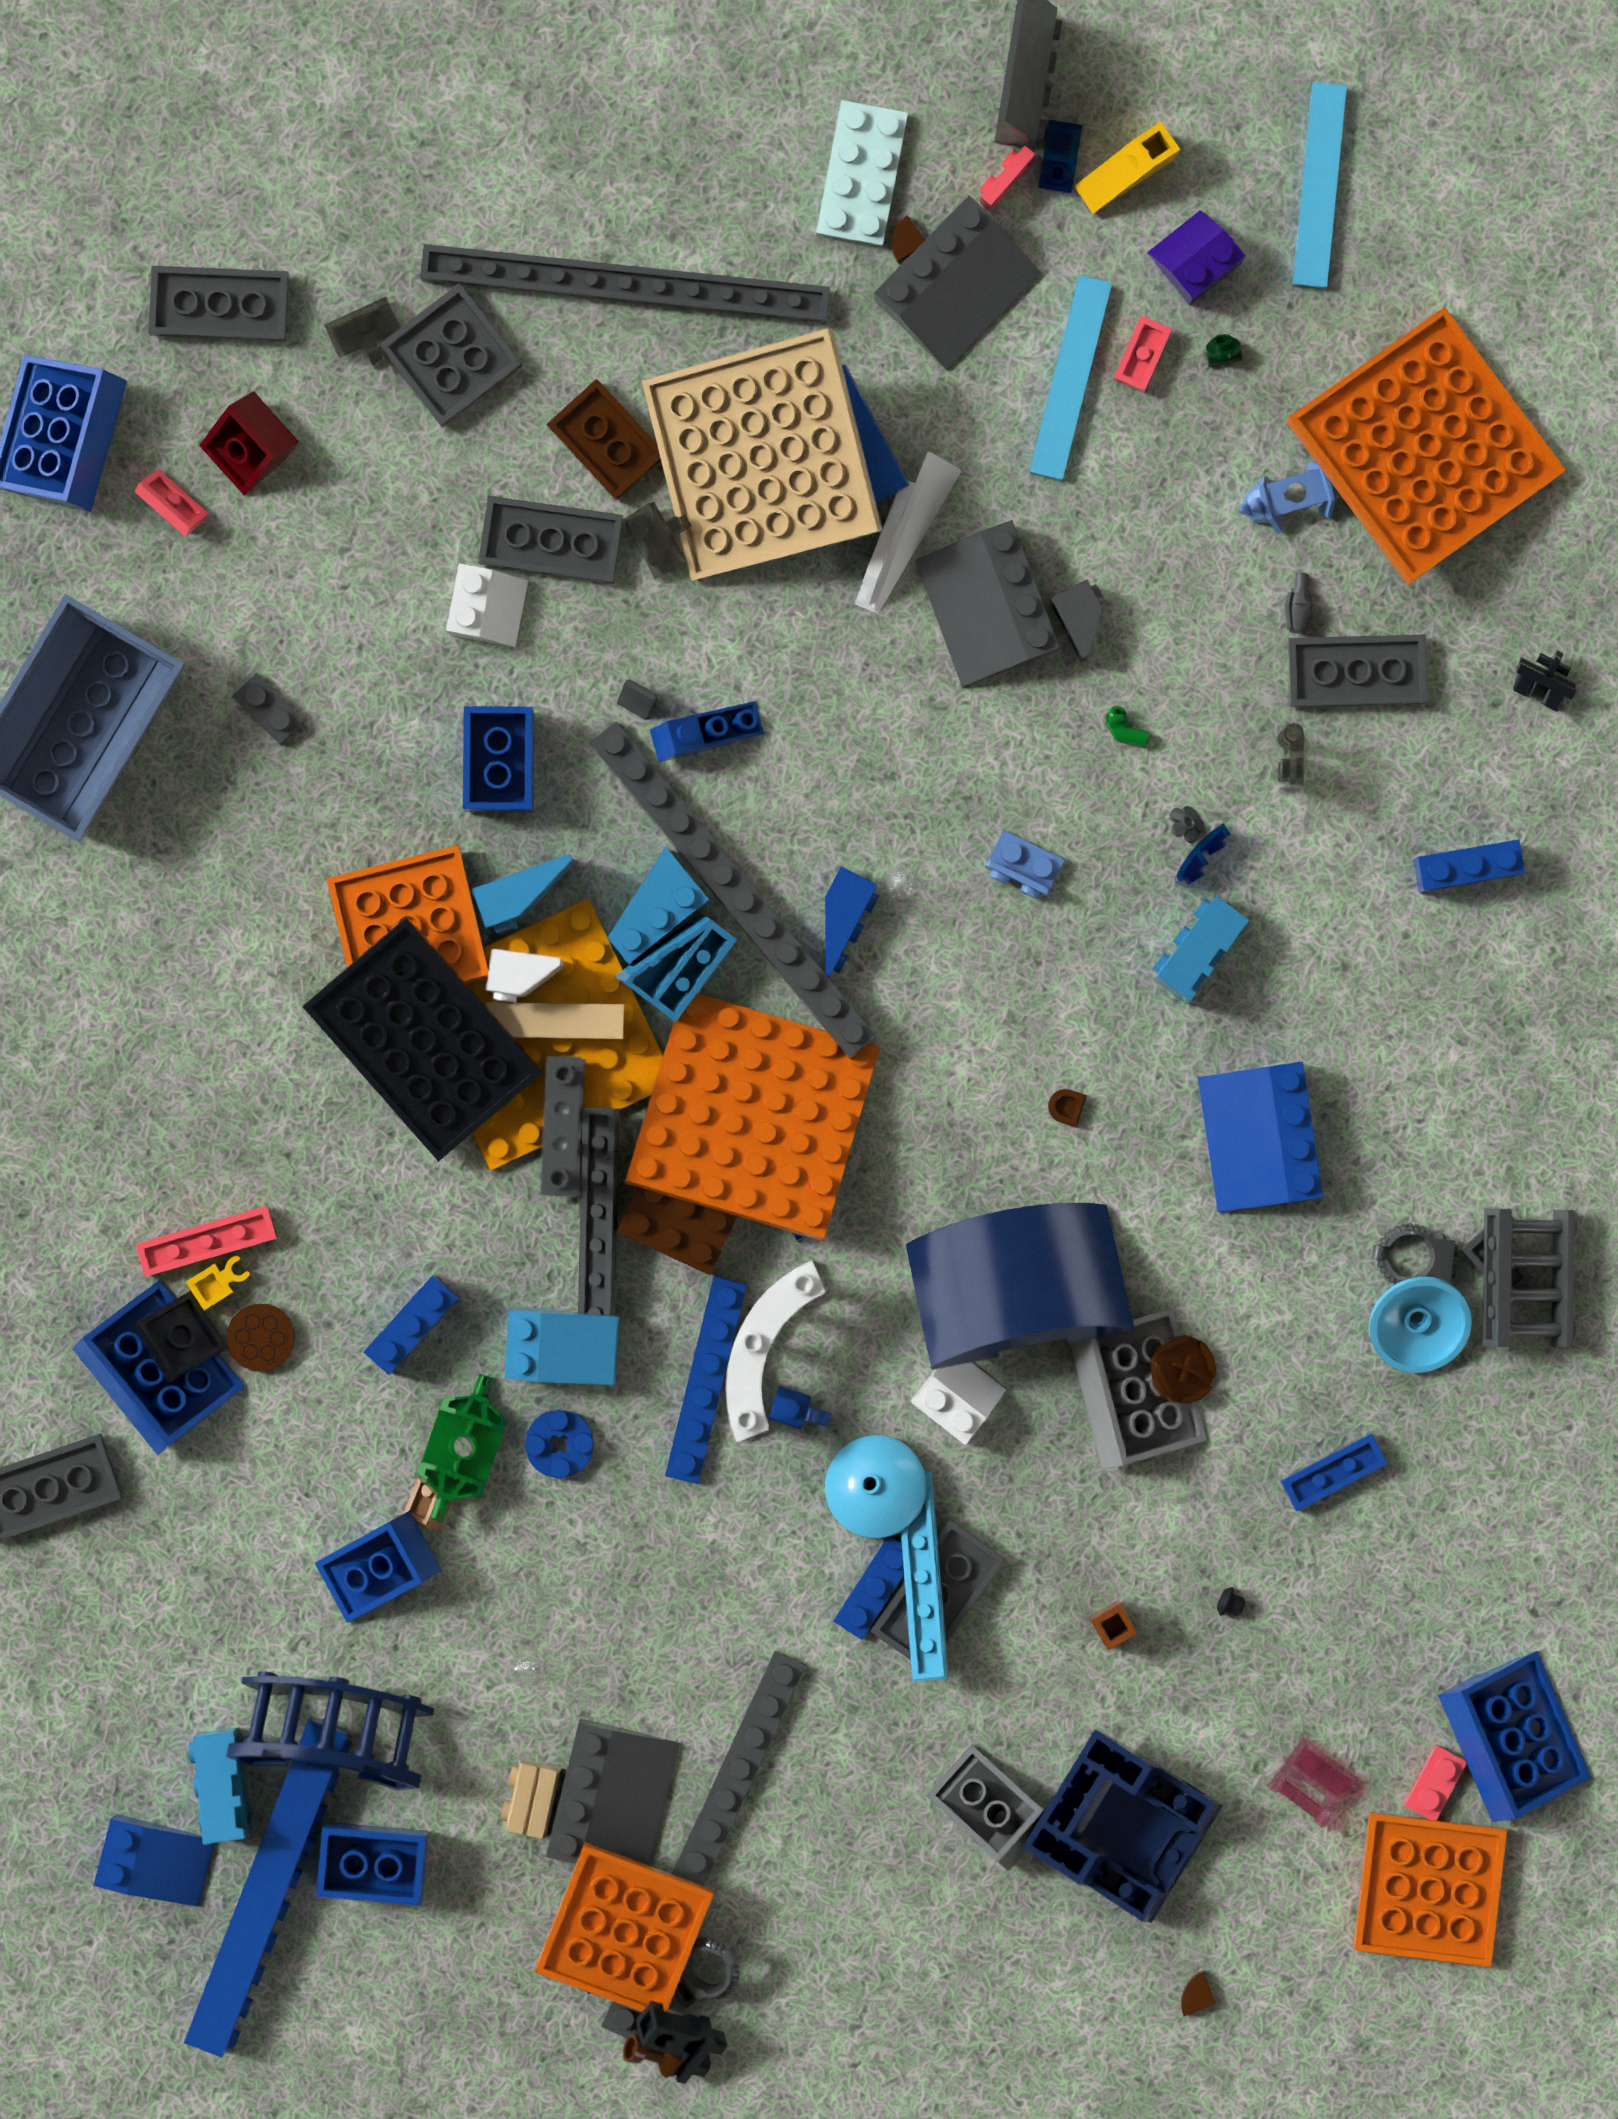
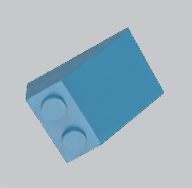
M571 855L561 856L473 888L472 891L485 927L490 932L495 930L498 935L517 929L516 922L523 920L575 865Z
M531 1307L509 1310L505 1379L615 1385L620 1316Z

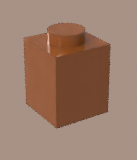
M1119 1600L1089 1616L1090 1621L1108 1650L1138 1634Z

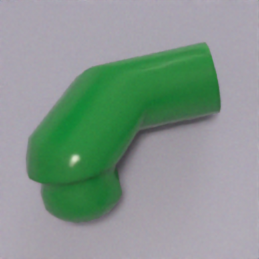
M1120 706L1112 707L1106 714L1105 719L1114 740L1146 748L1149 731L1132 728L1126 717L1127 712Z

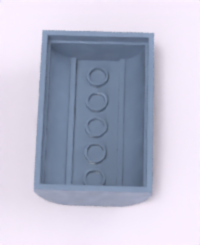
M65 594L0 702V796L80 843L186 665Z

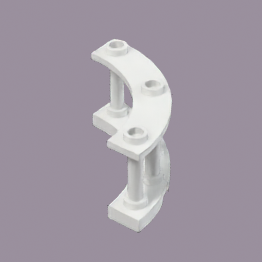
M813 1260L795 1268L773 1284L755 1303L736 1337L730 1355L726 1382L727 1410L736 1442L768 1430L769 1423L762 1400V1372L765 1359L775 1336L786 1321L802 1306L825 1294Z

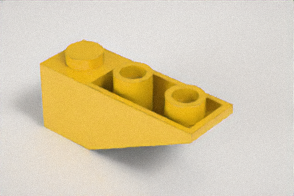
M1159 122L1132 140L1078 182L1074 188L1092 215H1094L1176 160L1180 148L1163 123Z

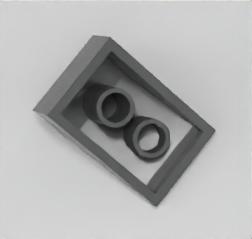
M972 1744L926 1795L1008 1871L1027 1851L1022 1847L1045 1811Z

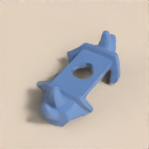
M1316 461L1307 465V470L1311 471L1275 482H1271L1267 476L1261 477L1260 482L1256 483L1246 492L1244 503L1239 506V511L1241 514L1247 515L1252 522L1271 524L1279 534L1282 532L1283 522L1282 518L1277 516L1323 503L1317 507L1320 514L1326 518H1331L1334 504L1342 496ZM1292 483H1300L1306 489V496L1299 503L1292 502L1289 499L1285 500L1284 492H1287V488Z

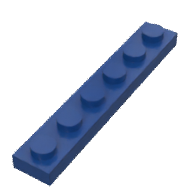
M716 1276L713 1277L665 1473L666 1477L695 1484L699 1483L747 1284Z

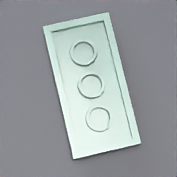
M841 100L816 235L883 248L908 112Z

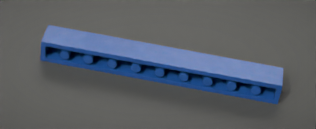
M311 1716L307 1721L299 1745L315 1747L317 1743H320L324 1721ZM339 1726L336 1729L333 1746L336 1747V1751L349 1753L353 1742L347 1739L350 1731ZM292 1761L185 2037V2044L221 2058L227 2049L234 2050L241 2032L236 2030L235 2027L239 2017H247L253 2001L252 1998L247 1997L252 1984L258 1986L265 1970V1966L260 1965L264 1952L271 1954L278 1934L272 1931L276 1921L283 1922L287 1914L290 1902L286 1901L285 1898L289 1887L296 1889L303 1872L302 1869L297 1868L302 1855L308 1857L315 1841V1838L310 1836L314 1823L321 1824L328 1807L322 1804L327 1791L333 1793L340 1773L312 1770L306 1767L307 1762Z

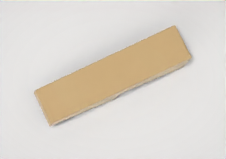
M487 1002V1008L514 1038L623 1040L624 1004Z

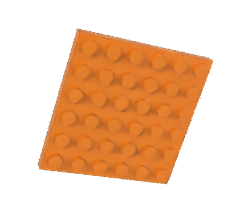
M1445 307L1285 420L1407 585H1410L1566 471Z
M697 993L678 1020L673 1022L625 1183L823 1242L880 1047L867 1044L849 1059L827 1031Z

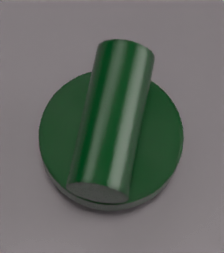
M1217 335L1206 345L1208 367L1242 361L1240 342L1230 335Z

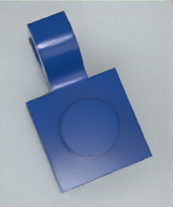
M778 1386L768 1419L798 1429H802L804 1420L827 1427L831 1413L810 1407L809 1403L812 1396Z

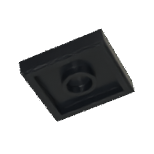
M192 1291L142 1318L132 1326L168 1383L180 1378L228 1348Z

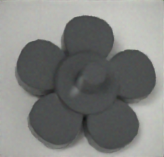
M1185 806L1182 810L1174 808L1170 812V819L1175 822L1171 826L1172 833L1176 837L1184 835L1188 843L1196 842L1199 838L1198 833L1204 831L1203 821L1199 818L1194 819L1196 811L1190 806Z

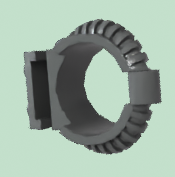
M1401 1224V1226H1394V1229H1389V1232L1385 1233L1384 1237L1379 1240V1245H1373L1372 1259L1378 1261L1377 1267H1380V1273H1383V1277L1388 1279V1282L1394 1283V1285L1410 1278L1400 1276L1392 1269L1389 1261L1385 1260L1387 1246L1390 1247L1399 1237L1409 1234L1418 1236L1425 1241L1430 1254L1428 1266L1421 1274L1415 1277H1434L1451 1282V1278H1455L1456 1266H1453V1258L1457 1257L1459 1247L1455 1244V1241L1446 1240V1236L1443 1233L1432 1234L1430 1229L1426 1230V1227H1420L1419 1224Z
M704 1937L703 1939L697 1938L680 1978L692 1996L688 1994L679 1980L675 1990V1997L679 2004L683 2005L686 2009L696 2000L705 2002L707 1999H721V1997L724 1998L735 1990L739 1981V1967L736 1964L739 1957L732 1947L725 1948L724 1944H719V1941H713L712 1938L708 1940ZM707 1951L717 1956L720 1955L727 1964L726 1980L721 1983L710 1984L697 1977L692 1967L693 1954Z

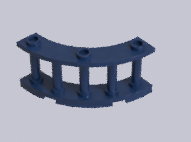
M260 1671L257 1676L242 1678L241 1684L258 1690L248 1738H244L242 1743H229L226 1757L251 1767H288L289 1760L307 1762L306 1767L312 1770L336 1774L339 1773V1768L358 1771V1779L376 1783L395 1791L420 1788L422 1775L410 1771L409 1765L406 1762L415 1717L432 1716L434 1714V1708L421 1704V1698L412 1695L400 1697L370 1688L351 1685L349 1680L341 1677H329L327 1681L278 1676L271 1672ZM290 1693L281 1738H278L276 1743H265L262 1740L271 1694ZM304 1694L329 1697L320 1743H317L315 1747L300 1746L295 1741ZM342 1699L367 1704L359 1750L355 1751L354 1755L336 1751V1747L333 1746ZM381 1708L401 1714L393 1761L389 1762V1764L374 1760L375 1755L372 1754Z

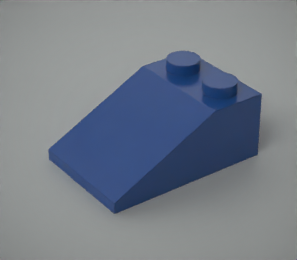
M410 1511L315 1562L318 1571L347 1623L442 1571Z
M115 1814L110 1819L93 1886L126 1895L199 1906L215 1843L203 1845L201 1835Z

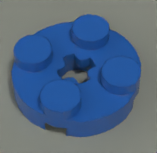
M558 1409L545 1412L533 1421L527 1431L525 1450L530 1463L537 1471L543 1475L561 1479L577 1474L587 1465L592 1456L594 1441L591 1428L580 1415L572 1411ZM555 1435L560 1438L562 1435H565L568 1438L565 1443L568 1450L565 1453L562 1450L553 1453L551 1449L553 1442L550 1440L552 1436Z

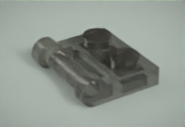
M1290 723L1277 736L1278 745L1284 749V757L1277 764V782H1283V790L1297 791L1304 785V730L1301 725Z

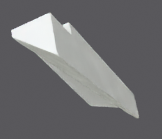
M927 452L916 483L908 481L909 486L897 492L854 605L875 613L880 612L961 473L959 468L937 455Z

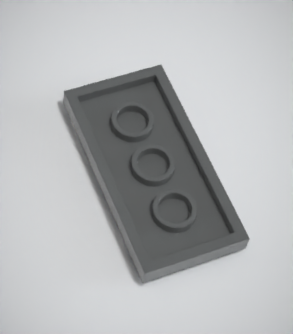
M152 265L148 333L150 336L286 342L288 271Z
M488 496L478 564L614 584L623 515Z
M1425 634L1289 638L1290 708L1426 704Z
M101 1433L0 1468V1540L123 1498Z
M948 1519L937 1535L946 1643L1005 1561L1002 1555L951 1519ZM904 1582L870 1632L911 1660Z

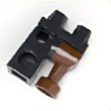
M650 2001L636 2020L639 2036L632 2034L628 2036L624 2043L623 2058L626 2062L640 2064L644 2059L657 2063L664 2077L676 2076V2082L686 2084L692 2075L705 2077L711 2066L709 2052L721 2055L727 2048V2041L723 2031L712 2029L709 2017L702 2015L697 2017L692 2014L682 2016L664 2011L663 2003Z

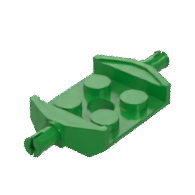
M478 1374L476 1385L470 1396L443 1398L439 1402L440 1408L419 1468L415 1471V1475L437 1498L429 1516L430 1519L443 1523L448 1505L453 1500L478 1498L483 1494L507 1423L501 1413L487 1402L488 1398H485L492 1378L489 1376L485 1378L486 1375ZM460 1437L468 1439L472 1445V1451L466 1457L459 1456L454 1449V1443Z

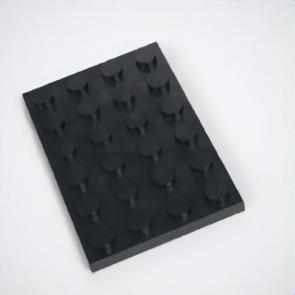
M408 916L302 1006L438 1162L543 1072Z

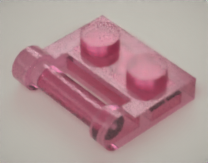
M1302 1736L1269 1781L1267 1788L1274 1793L1279 1791L1314 1817V1822L1323 1828L1330 1821L1336 1809L1359 1778ZM1293 1772L1329 1800L1323 1807L1286 1780L1289 1774Z

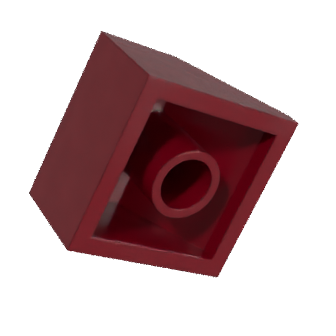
M253 391L226 408L199 446L245 496L289 456L299 441Z

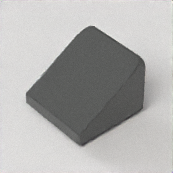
M629 679L623 685L617 704L645 720L658 699L655 693Z

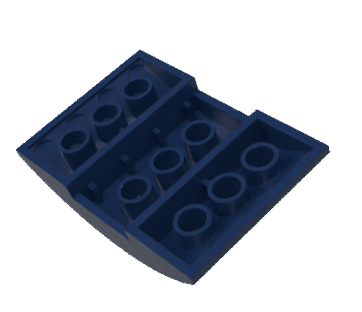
M1053 1203L1007 1209L947 1225L906 1244L931 1370L999 1357L998 1351L1064 1338H1066L1067 1343L1135 1330L1106 1204Z

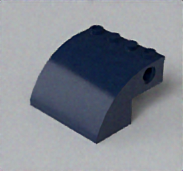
M1095 1729L1022 1848L1078 1885L1089 1886L1140 1921L1152 1923L1223 1808V1805L1149 1758Z

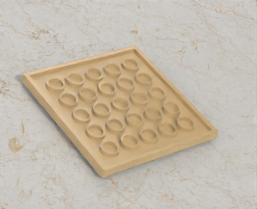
M833 328L812 332L642 381L691 581L882 531Z

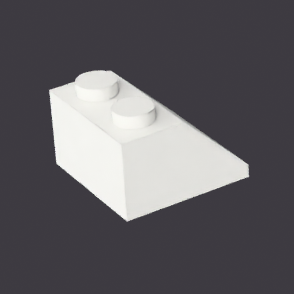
M459 563L446 632L451 636L516 648L528 580L491 569Z
M492 949L486 990L494 993L493 999L516 1003L517 997L525 998L564 968V961L561 958Z
M970 1362L935 1369L911 1399V1403L966 1445L986 1420L1006 1389Z

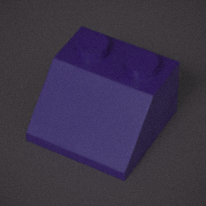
M1201 210L1147 252L1189 306L1239 267L1246 257L1225 229Z

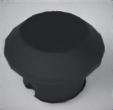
M1233 1587L1224 1589L1217 1604L1220 1616L1224 1615L1225 1612L1235 1616L1241 1615L1245 1607L1244 1597L1233 1594Z

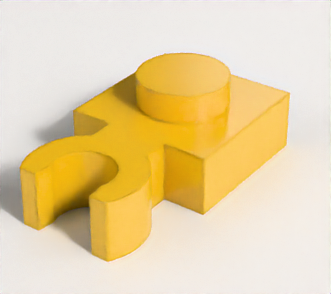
M239 1256L230 1258L225 1265V1269L222 1271L218 1269L216 1264H213L186 1281V1284L204 1311L233 1293L229 1283L232 1281L242 1282L250 1276L249 1271L244 1272L242 1275H235L233 1273L232 1266L241 1260Z

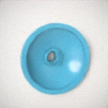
M1434 1277L1410 1278L1392 1286L1379 1298L1370 1316L1369 1335L1377 1354L1391 1367L1409 1373L1429 1372L1448 1364L1462 1351L1471 1332V1312L1464 1296L1452 1284ZM1420 1312L1417 1318H1410L1412 1313Z
M882 1435L861 1437L844 1446L832 1460L825 1480L826 1500L835 1519L850 1532L866 1538L890 1537L906 1529L921 1512L927 1493L926 1474L918 1456L901 1441ZM874 1478L876 1480V1487L868 1491L866 1482Z

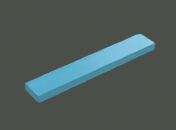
M1312 83L1292 286L1318 289L1327 288L1347 85Z
M1083 275L1078 277L1029 471L1030 474L1058 481L1063 480L1112 286L1111 282Z
M925 1472L927 1493L921 1512L912 1524L901 1531L913 1682L949 1679L933 1476L931 1472Z

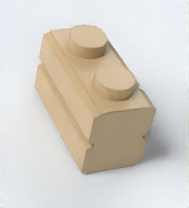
M522 1759L519 1763V1768L512 1766L508 1787L514 1788L512 1800L504 1801L500 1819L507 1822L506 1831L540 1839L546 1838L561 1768Z

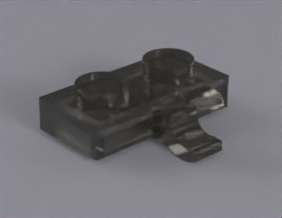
M386 297L324 324L339 358L364 347L375 370L387 365L377 341L392 335L400 329Z
M651 502L623 519L655 579L665 576L687 562L674 537L692 526L686 514L679 518L675 516L665 522L655 502Z

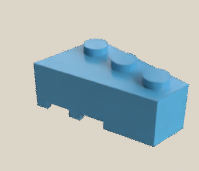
M665 847L607 938L630 965L645 955L710 901L668 848Z
M1215 896L1211 902L1206 898L1202 901L1193 914L1198 918L1191 929L1187 926L1181 929L1173 940L1178 945L1170 956L1164 953L1152 968L1157 972L1153 980L1185 1004L1192 1000L1197 989L1208 978L1215 965L1249 922L1246 917L1218 896Z
M701 914L614 977L676 1022L737 939L713 920Z
M230 1728L197 1733L192 1737L193 1743L188 1744L190 1762L191 1764L195 1763L196 1777L193 1778L195 1796L199 1799L200 1811L198 1812L203 1845L244 1839L252 1830L243 1763L226 1757L229 1743H239L238 1729Z

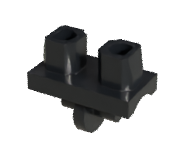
M1557 650L1552 658L1542 653L1539 654L1536 662L1547 667L1546 669L1521 657L1516 666L1517 675L1513 690L1525 697H1530L1535 685L1538 683L1548 688L1541 704L1558 712L1567 698L1572 700L1576 693V683L1555 674L1556 671L1567 677L1571 670V667L1560 663L1563 653Z

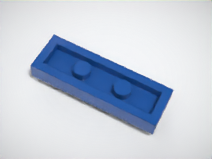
M1369 1433L1279 1481L1297 1512L1387 1465V1462L1372 1433Z
M892 1536L886 1537L833 1622L861 1640L904 1575L902 1542Z

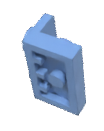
M1003 830L985 868L991 870L989 874L991 878L1006 885L1009 880H1012L1022 885L1020 892L1038 900L1040 894L1045 897L1048 896L1064 859Z

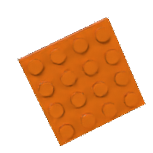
M459 845L326 878L347 967L408 916L466 984L488 978L489 966Z
M1369 1812L1353 1943L1354 1951L1491 1967L1507 1829Z
M584 1842L534 1972L643 2012L650 2001L663 2003L664 2011H667L714 1895V1890Z

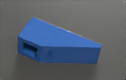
M753 701L669 720L650 729V734L658 762H664L764 734L756 703Z
M842 866L825 896V974L828 977L831 976L833 971L838 974L841 972L848 958V955L843 953L849 941L856 943L864 925L859 923L864 911L871 913L880 897L879 894L875 893L877 884Z

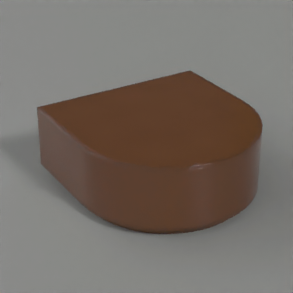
M1069 1089L1056 1091L1048 1102V1111L1051 1117L1057 1122L1076 1128L1087 1095Z

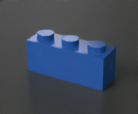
M1519 839L1420 856L1413 859L1419 893L1520 876L1525 873Z
M432 1275L363 1353L388 1375L392 1374L461 1297L439 1277Z

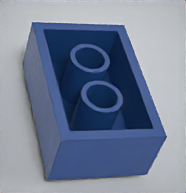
M464 706L463 810L465 812L534 813L535 710L533 707Z
M326 1822L322 1827L316 1897L420 1905L424 1894L429 1830Z

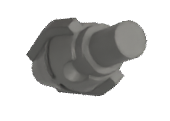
M1296 573L1294 588L1291 589V592H1288L1285 602L1287 629L1291 633L1300 635L1306 633L1312 616V599L1308 590L1309 574Z

